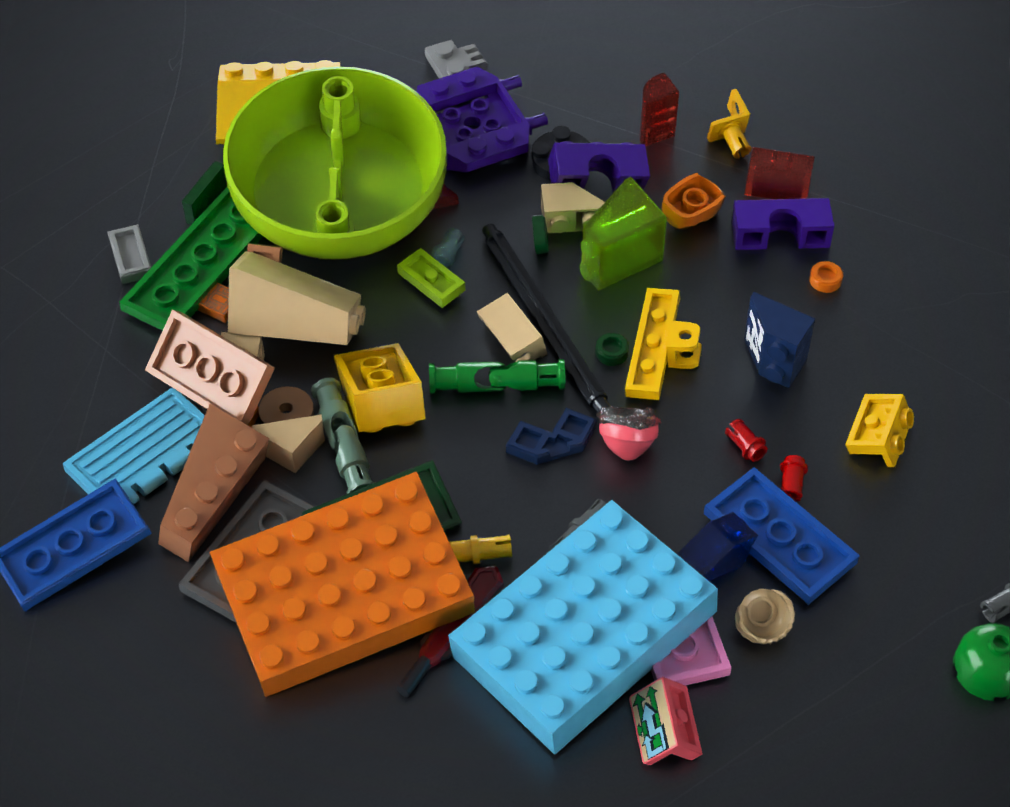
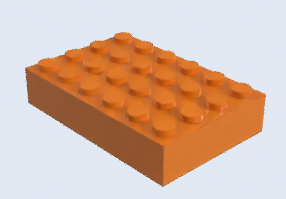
M417 471L209 552L265 697L475 613L472 590Z

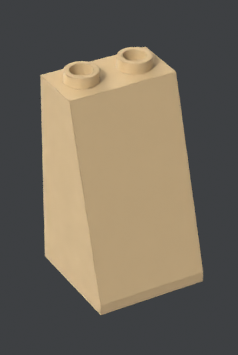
M245 251L229 268L228 333L348 345L353 335L358 334L359 326L364 325L366 308L361 305V294Z

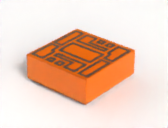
M217 283L200 301L198 311L226 323L228 320L229 288Z

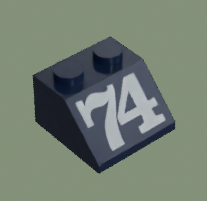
M753 292L750 298L744 340L758 374L773 383L790 388L807 362L815 318Z

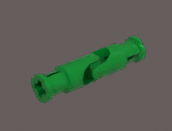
M559 359L558 363H537L536 360H524L507 366L504 363L493 361L457 363L456 366L436 367L434 363H429L430 394L435 393L436 390L457 389L459 393L493 392L506 389V386L519 391L537 390L538 387L558 386L559 389H565L566 384L564 359ZM490 367L488 375L491 386H483L477 383L474 378L475 373L482 368Z

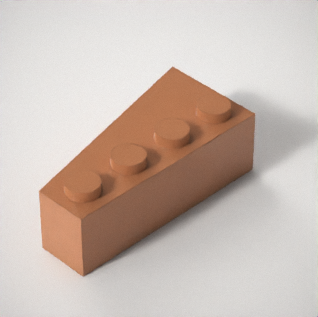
M210 403L161 522L158 544L189 562L265 460L270 438Z

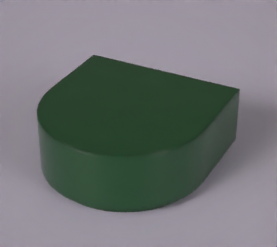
M543 215L532 216L536 254L548 253L549 240L545 217Z

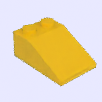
M399 343L334 355L345 398L358 432L374 433L382 430L384 427L394 425L410 426L416 421L426 419L422 382Z

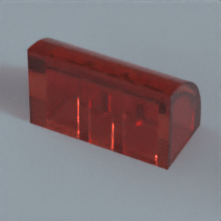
M665 73L658 74L649 79L643 88L639 137L641 144H645V146L675 136L679 90Z
M753 147L744 195L767 199H807L815 157Z

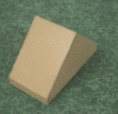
M322 415L252 425L253 429L270 438L266 457L294 473L302 467L325 441Z

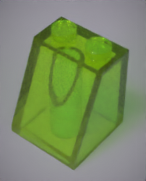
M632 177L625 179L583 226L580 271L584 279L591 281L598 291L663 261L667 217Z

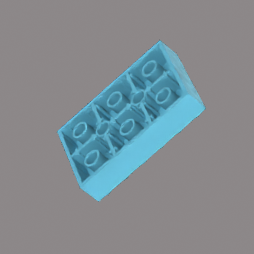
M611 500L450 633L448 637L452 656L555 755L652 670L653 665L658 661L661 662L671 653L672 649L678 647L690 634L695 632L717 612L718 588Z

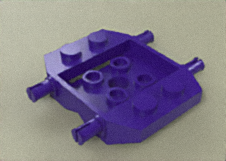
M477 66L417 86L416 92L428 102L435 112L445 109L443 113L437 114V117L445 134L447 150L446 170L470 172L529 151V135H532V129L548 125V118L544 112L530 118L524 117L507 91L522 87L519 75L502 80ZM472 100L471 104L461 106L458 108L451 107ZM476 125L478 126V128L472 129L468 126Z

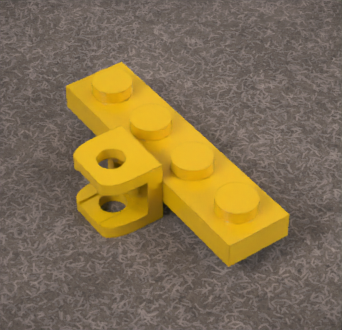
M647 288L625 386V395L628 398L659 400L667 363L668 368L693 369L699 366L702 351L701 343H699L700 326L691 322L676 321L680 302V290ZM685 333L692 336L690 339H681V335ZM683 352L693 353V355L688 358L681 356Z

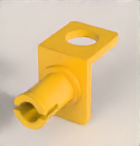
M733 89L727 104L731 116L711 122L707 140L714 142L725 139L732 151L733 157L739 159L740 155L738 152L741 153L742 157H745L752 150L743 134L747 128L750 112L738 90ZM736 103H737V105H738V107H739V114L737 113V110H736Z

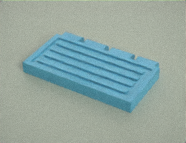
M170 388L63 462L64 470L87 494L116 478L134 505L140 501L136 493L137 491L146 496L168 480L164 473L165 471L174 476L183 470L205 415L179 391Z

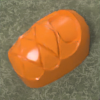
M695 173L685 177L665 193L662 202V215L676 229L694 227L703 221H708L718 213L724 203L725 194L716 184Z

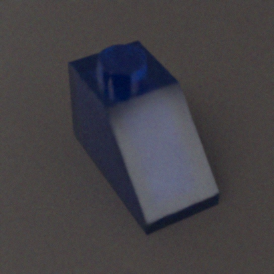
M734 512L710 521L677 555L710 581L741 567L758 535L743 519Z

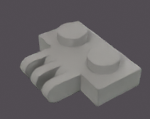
M452 40L425 47V57L438 78L477 66L483 70L488 68V63L483 59L475 44L457 48Z

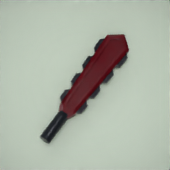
M497 566L475 568L473 573H467L465 576L474 595L475 613L499 594L504 587V582ZM473 614L434 629L433 632L424 635L420 641L422 648L420 649L419 659L396 688L402 696L409 697L430 668L438 665L442 660H448L452 656L448 635Z

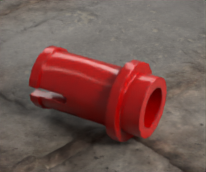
M742 419L732 421L729 425L735 431L727 427L725 435L742 450V456L752 462L763 458L768 450L766 440L763 437H757Z
M789 455L780 464V470L783 473L781 490L795 502H798L803 496V478L808 472V466L803 457Z

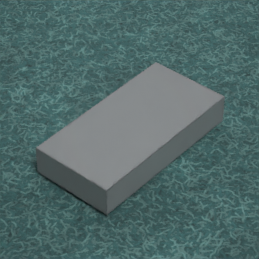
M139 224L108 231L121 283L126 284L140 280L149 271L151 264Z

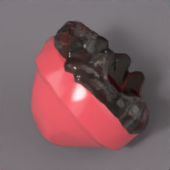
M604 406L601 412L596 414L599 421V432L605 444L615 455L623 460H635L658 437L661 419L656 417L653 408L647 407L645 410H641L640 408H614L610 406L606 409V406Z

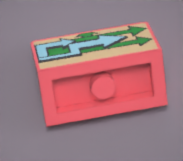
M661 677L630 696L632 715L644 764L652 765L670 754L690 761L703 755L687 686Z

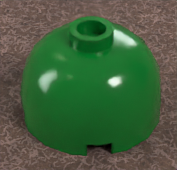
M987 623L973 627L960 640L953 657V666L955 664L956 677L959 683L970 694L990 701H994L995 697L1002 698L1007 696L1006 699H1010V627L1003 624Z

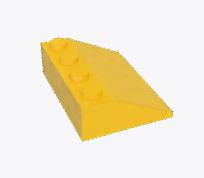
M327 60L317 63L291 61L285 64H271L270 62L240 64L233 62L227 65H220L217 85L216 144L225 143L226 134L238 111L263 88L277 80L305 70L322 67H341L340 62Z

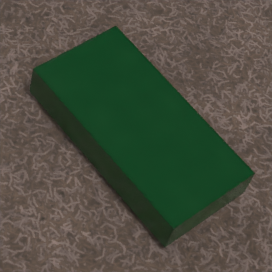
M213 162L182 200L187 224L192 225L227 187L223 163Z

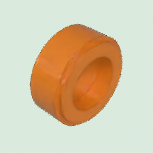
M818 262L811 269L810 284L817 291L823 293L834 292L841 287L843 271L839 265L833 262Z

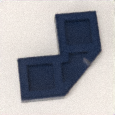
M566 408L552 432L520 421L506 444V453L538 465L583 452L597 427V419Z

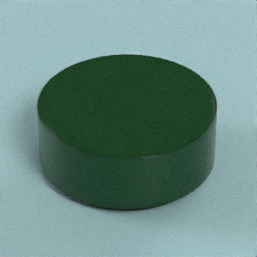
M606 333L597 339L595 355L601 363L608 366H617L628 358L629 343L624 336L617 333Z

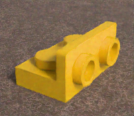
M904 394L864 395L845 444L849 454L882 455L887 467L896 466L899 455H902L904 452L905 438L908 430L914 424V413L909 408Z

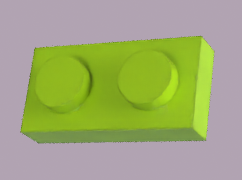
M422 248L397 264L398 274L441 308L466 291L465 282Z

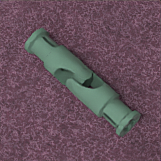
M324 378L312 386L311 394L320 406L318 412L319 415H322L323 428L331 448L335 450V463L340 476L346 481L348 494L375 482L371 480L369 475L370 464L359 441L349 406L346 401L342 400L340 394L341 384L335 378Z

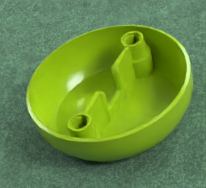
M322 67L298 72L277 80L249 99L238 111L226 134L223 148V165L227 186L237 210L244 220L273 244L299 255L319 259H349L379 252L408 236L422 223L434 208L441 194L446 174L447 150L445 134L435 111L422 96L403 82L372 70L354 67Z

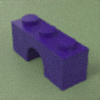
M571 141L554 143L548 158L551 184L573 182L584 189L590 176L589 172L599 171L609 178L612 192L642 193L650 178L645 144H633L631 142L621 144H604L602 142L573 143Z
M829 198L734 200L731 224L735 250L767 249L769 234L777 230L792 233L797 239L798 249L830 248L834 221Z

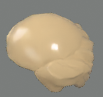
M758 589L750 592L737 607L735 613L737 630L744 638L753 643L763 645L769 643L771 645L772 642H778L783 637H786L787 633L793 628L795 611L792 601L785 593L779 590Z

